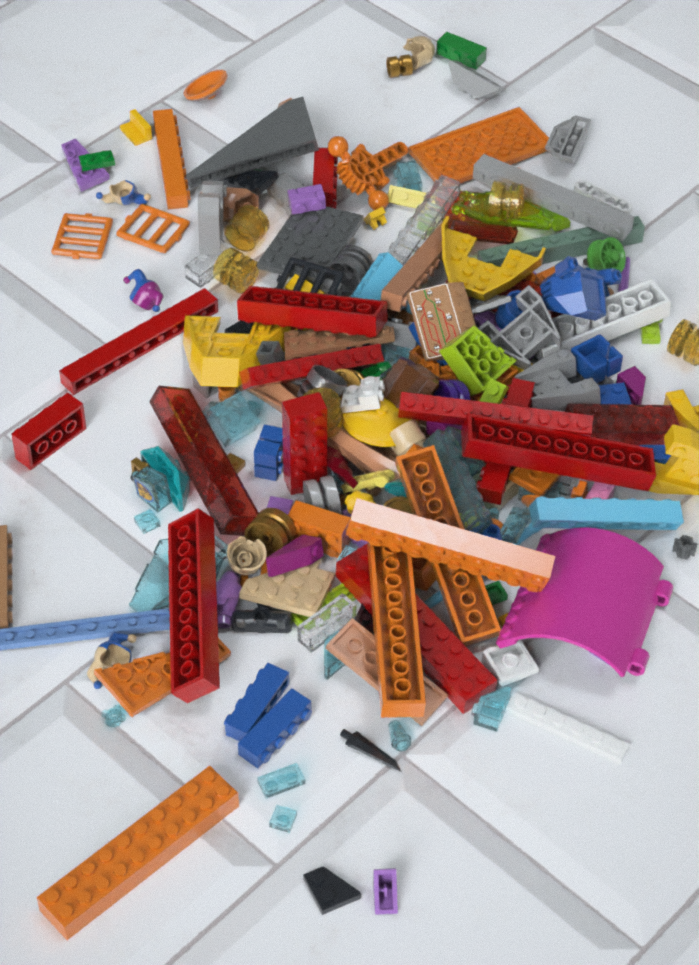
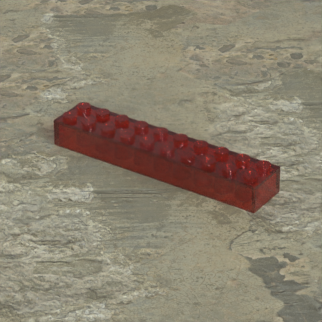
M159 385L149 403L210 516L214 518V523L220 535L244 536L245 529L259 512L195 397L188 388Z

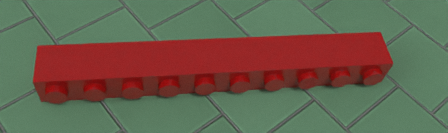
M203 288L60 369L61 384L73 395L77 394L183 333L185 316H212L218 313V299L206 288Z
M401 392L399 418L463 425L467 413L585 436H591L593 415Z

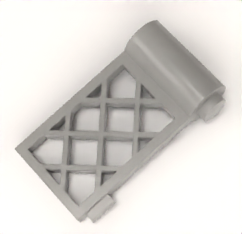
M496 295L485 302L475 298L468 300L472 313L477 314L496 309L499 305L510 302L511 298L510 296Z

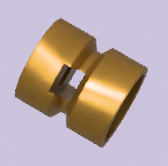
M409 54L400 55L399 58L396 56L387 57L386 67L389 78L399 77L400 74L402 76L412 75L413 66Z

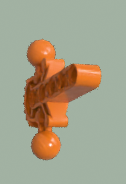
M342 136L332 137L328 142L329 153L334 157H341L342 159L337 165L338 170L336 173L339 175L338 179L342 180V184L346 186V189H350L351 193L355 192L359 195L366 191L369 195L368 204L373 210L381 207L386 209L389 204V198L382 189L390 180L385 176L383 170L398 163L408 153V147L403 142H397L372 155L363 144H359L350 155L348 153L349 145L347 140Z

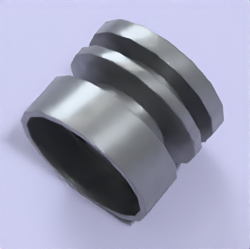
M349 245L341 251L329 268L343 272L344 276L340 282L342 284V291L353 293L373 264V259L363 248ZM328 275L329 279L334 280V276Z
M313 365L307 375L308 381L303 382L302 387L297 393L298 397L320 392L327 407V413H331L334 405L338 402L336 397L342 395L347 382L331 369L321 365Z

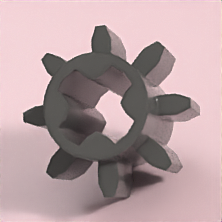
M682 535L679 539L675 538L672 552H676L677 558L687 560L690 556H695L698 544L694 543L693 537Z

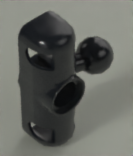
M256 603L258 607L254 610H235L232 613V629L236 632L289 633L292 630V614L289 611H270V606ZM237 619H245L244 628L237 627ZM277 620H285V629L277 627Z

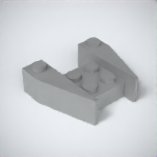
M203 181L202 193L198 195L199 255H221L224 197H227V187L224 186V181Z
M529 285L515 296L517 306L523 312L499 332L488 320L478 328L491 339V342L496 347L500 346L505 350L504 353L507 356L517 360L513 365L523 370L531 366V362L528 359L549 341L552 340L560 348L562 347L561 337L541 296Z
M568 348L549 354L514 376L516 379L535 382L534 395L531 398L532 408L571 413L585 411L601 405L600 387L593 378L584 379L574 384L567 380V378L577 375L576 358Z

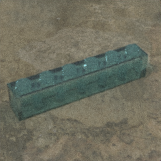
M437 429L423 443L424 448L435 446L464 529L481 534L493 523L490 512L485 507L483 497L475 486L476 482L471 477L468 471L469 468L461 456L462 453L455 444L454 436L448 431L445 432Z

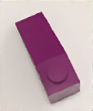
M302 534L266 558L268 576L273 577L308 566L322 558L324 554L321 538Z

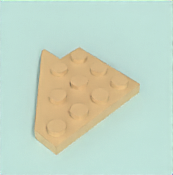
M320 558L311 565L277 576L269 577L268 573L246 579L239 592V598L316 619L335 580V573L319 569L322 563V558Z

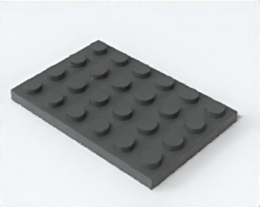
M327 206L326 209L291 214L257 262V268L282 275L291 257L329 268L358 231L364 221V215ZM294 265L289 277H293L295 274L300 276L303 267ZM310 270L306 280L314 283L319 272Z

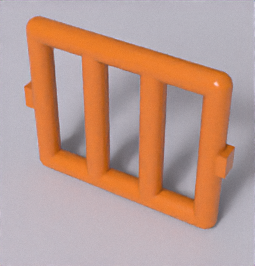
M140 204L132 215H128L125 218V223L119 228L116 235L155 251L166 253L176 241H180L182 233L190 225V221L154 207ZM143 211L151 214L134 235L126 232ZM158 216L166 219L149 240L140 238ZM172 222L180 224L163 246L155 243Z
M65 213L62 217L51 253L53 255L72 256V259H79L80 257L101 259L113 219L110 217L92 216L89 213H85V215ZM71 220L105 224L102 229L67 224ZM65 232L102 235L100 240L63 237ZM63 243L98 248L96 252L62 249L60 245Z

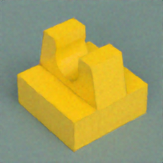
M381 207L368 213L364 218L366 225L369 224L375 230L379 227L377 221H379L384 226L387 223L384 208Z

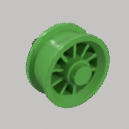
M609 237L604 240L593 241L588 247L587 258L583 260V263L588 265L589 268L596 270L613 268L622 272L625 267L626 256L622 244L617 239Z

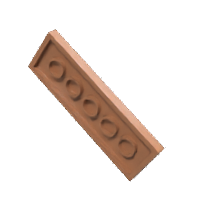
M352 618L326 645L325 649L379 691L375 637ZM424 675L426 701L424 717H411L421 726L448 698L447 693Z

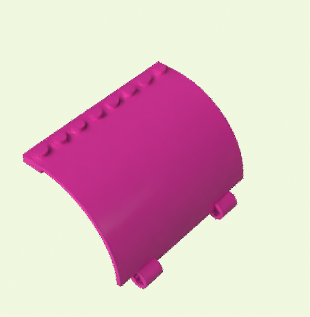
M579 527L544 534L539 540L536 551L555 556L551 577L541 592H531L527 588L520 586L496 644L501 649L517 644L518 640L526 638L561 640L582 647L607 662L621 677L625 676L626 671L635 676L643 675L650 655L641 647L656 605L661 607L668 605L674 589L671 582L659 580L664 568L662 563L637 542L623 535L603 529Z

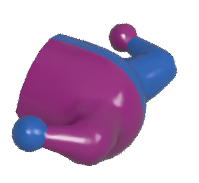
M136 269L129 276L124 277L123 281L125 284H129L132 279L136 281V285L129 296L132 302L148 311L151 309L154 312L160 311L159 306L164 296L156 282L147 279L140 269Z

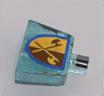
M149 466L140 471H134L131 474L130 479L135 484L138 497L156 512L161 511L172 503L165 474Z

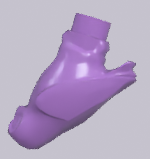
M233 570L226 571L216 582L218 628L222 629L231 627L232 613L236 609L239 601V592L242 589L239 585L241 581L240 576Z

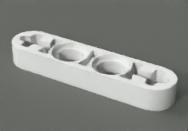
M578 180L575 183L574 192L631 215L632 205L628 201L588 181Z

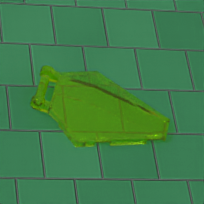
M506 188L486 191L485 193H472L464 190L460 193L457 203L453 204L451 208L454 214L463 213L466 217L494 225L550 230L555 218L551 219L545 216L544 210L525 199L519 201L514 198L515 193Z

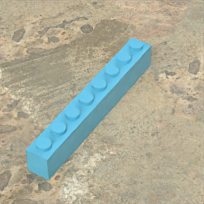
M541 496L537 497L529 506L532 528L570 529L587 527L597 529L676 530L684 523L680 501H672L671 499L655 501L654 499L637 500L630 498L619 500L618 498H611L607 500L598 497L592 499H583L582 497L565 499V497L547 498Z

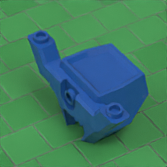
M567 256L555 265V273L541 282L542 300L547 310L596 321L606 316L604 286L620 284L622 275L619 270L613 268L596 270L587 267L583 269L578 264L576 258Z

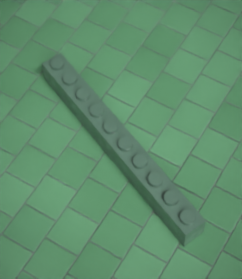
M639 216L634 217L633 228L623 241L618 240L622 246L643 242L645 226ZM584 227L479 250L477 259L501 267L510 249L538 257L544 247L546 251L542 264L563 260L567 256L578 257L587 255L588 247L593 241L604 240L611 236L590 227Z

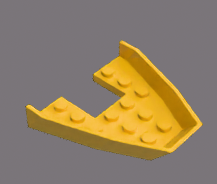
M446 216L441 224L442 258L448 283L464 282L466 293L469 297L485 302L512 288L542 265L546 251L544 247L538 257L510 249L501 267L471 258L469 255L476 244L477 238L448 229L449 216Z
M185 316L183 345L189 367L200 386L239 387L242 385L239 372L249 367L261 365L256 356L261 342L279 341L283 352H285L284 332L292 330V327H280L274 324L263 325L262 323L254 322L250 334L217 333L221 324V317Z

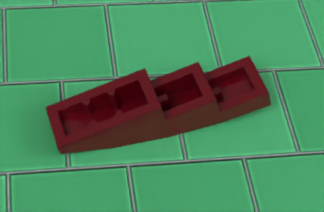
M327 446V466L344 484L354 489L358 482L352 476L353 472L347 466V460L338 450Z

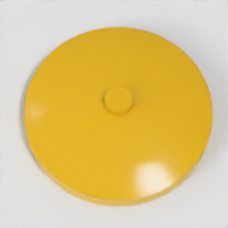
M384 398V401H381L380 409L348 412L342 415L343 426L351 436L366 444L381 447L396 446L390 436V432L412 419L399 418V408L386 398Z

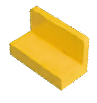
M136 109L131 110L130 122L120 125V130L135 146L152 140L151 126Z

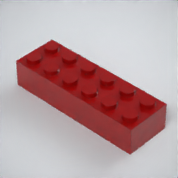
M320 392L282 401L283 479L291 495L303 493V481L315 479L319 483L320 477L327 476V407Z

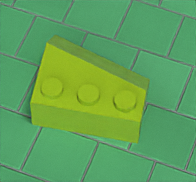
M475 326L470 327L439 350L459 381H462L467 386L470 396L483 392L491 378L496 380L517 361L513 357L507 356L504 353L505 350L500 346L496 347L491 342V339Z

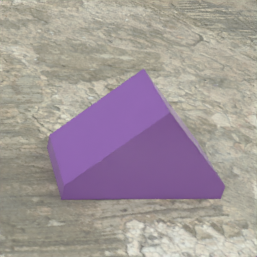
M396 868L373 869L375 915L398 914Z

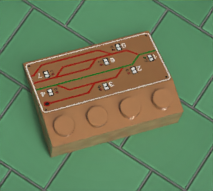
M464 282L445 283L406 294L425 361L445 360L439 350L470 327H476Z

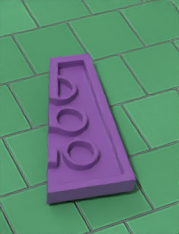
M76 138L61 144L64 156L81 192L110 179L109 173L104 168L82 171L78 156L90 153Z

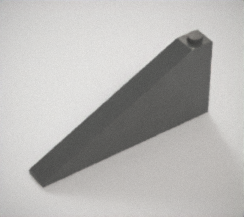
M304 97L285 102L188 173L186 178L190 189L201 186L203 181L221 180L318 151V144Z

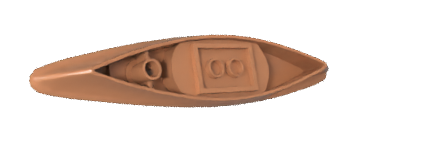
M285 382L246 391L282 413V401L298 398L297 393L301 387L292 382ZM242 385L236 387V390L243 391ZM334 408L331 413H327V445L338 450L343 457L366 474L390 469L395 473V478L389 482L400 479L396 467L397 455L391 447L374 446L357 440L344 428L341 410Z

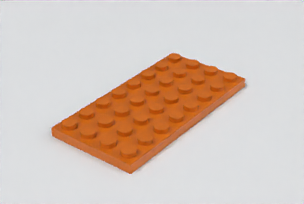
M520 107L409 146L408 153L441 190L474 179L473 166L483 154L512 165L546 152L545 146L549 137Z

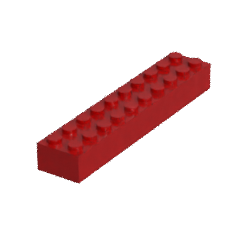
M467 413L461 428L462 457L647 492L656 478L653 448Z
M199 508L168 524L171 694L187 704L220 688L214 518Z
M367 544L336 562L335 576L373 616ZM415 593L422 670L440 689L448 694L449 700L461 713L465 714L495 694L497 679Z

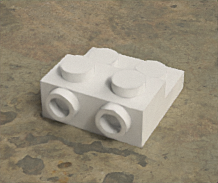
M369 376L361 379L360 386L351 385L346 387L342 397V413L380 409L381 401H384V380H380V377Z
M521 639L518 640L517 644L501 649L498 645L488 647L482 653V662L491 674L496 677L501 687L536 674L539 670Z

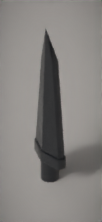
M346 729L341 731L340 736L347 740L345 745L402 772L396 760L370 742L361 733L356 731L352 734Z

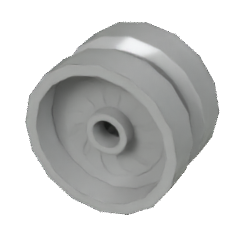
M331 475L320 477L319 483L315 479L303 481L305 503L341 514L338 490Z

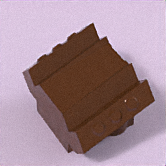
M401 356L393 364L392 369L387 372L386 377L382 379L385 385L384 398L390 400L399 408L401 392L433 396L434 392L438 389L440 378L423 365L414 363Z

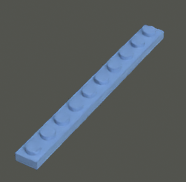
M169 608L0 629V650L110 637L114 632L130 635L170 630Z

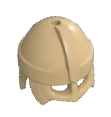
M424 36L408 38L403 46L405 50L412 53L413 70H417L421 66L430 63L435 53V47L431 39Z
M412 419L390 432V436L396 445L391 448L397 456L406 454L413 444L426 448V437L422 433L416 419Z
M240 536L227 547L229 566L237 574H254L265 562L267 555L266 547L259 539L253 542L247 540L244 536Z

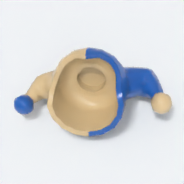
M123 180L115 185L111 184L109 187L110 193L103 195L101 192L96 194V198L101 199L105 203L116 202L119 205H129L131 203L146 205L151 199L149 193L145 195L138 193L135 184L127 180Z
M114 632L108 641L101 643L97 647L94 661L87 671V676L94 683L95 689H100L102 683L94 675V669L102 668L103 670L111 668L112 665L117 663L122 665L131 662V650L121 645V643L125 641L134 643L137 639L134 634L126 635Z

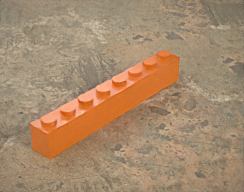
M172 109L154 110L153 121L168 210L188 208V200H191L190 190H186L189 189L188 181L184 179L186 178V168H182L185 167L182 147H179L181 146L180 136H177L179 135L177 116L173 115Z

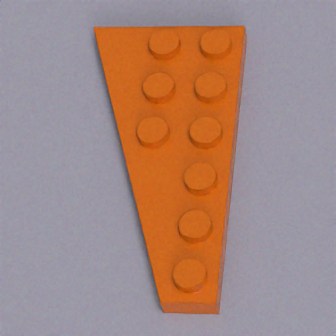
M218 638L220 663L231 656V651ZM160 652L133 659V662L122 665L117 663L112 665L111 668L103 670L102 668L94 669V675L127 713L134 717L171 694L170 652Z

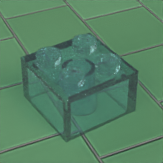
M240 392L213 406L205 415L206 420L225 447L255 431L261 423Z

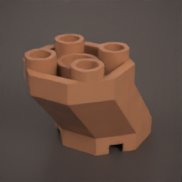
M227 187V197H224V221L237 222L243 225L252 220L254 216L252 215L253 211H257L259 208V196L248 189Z

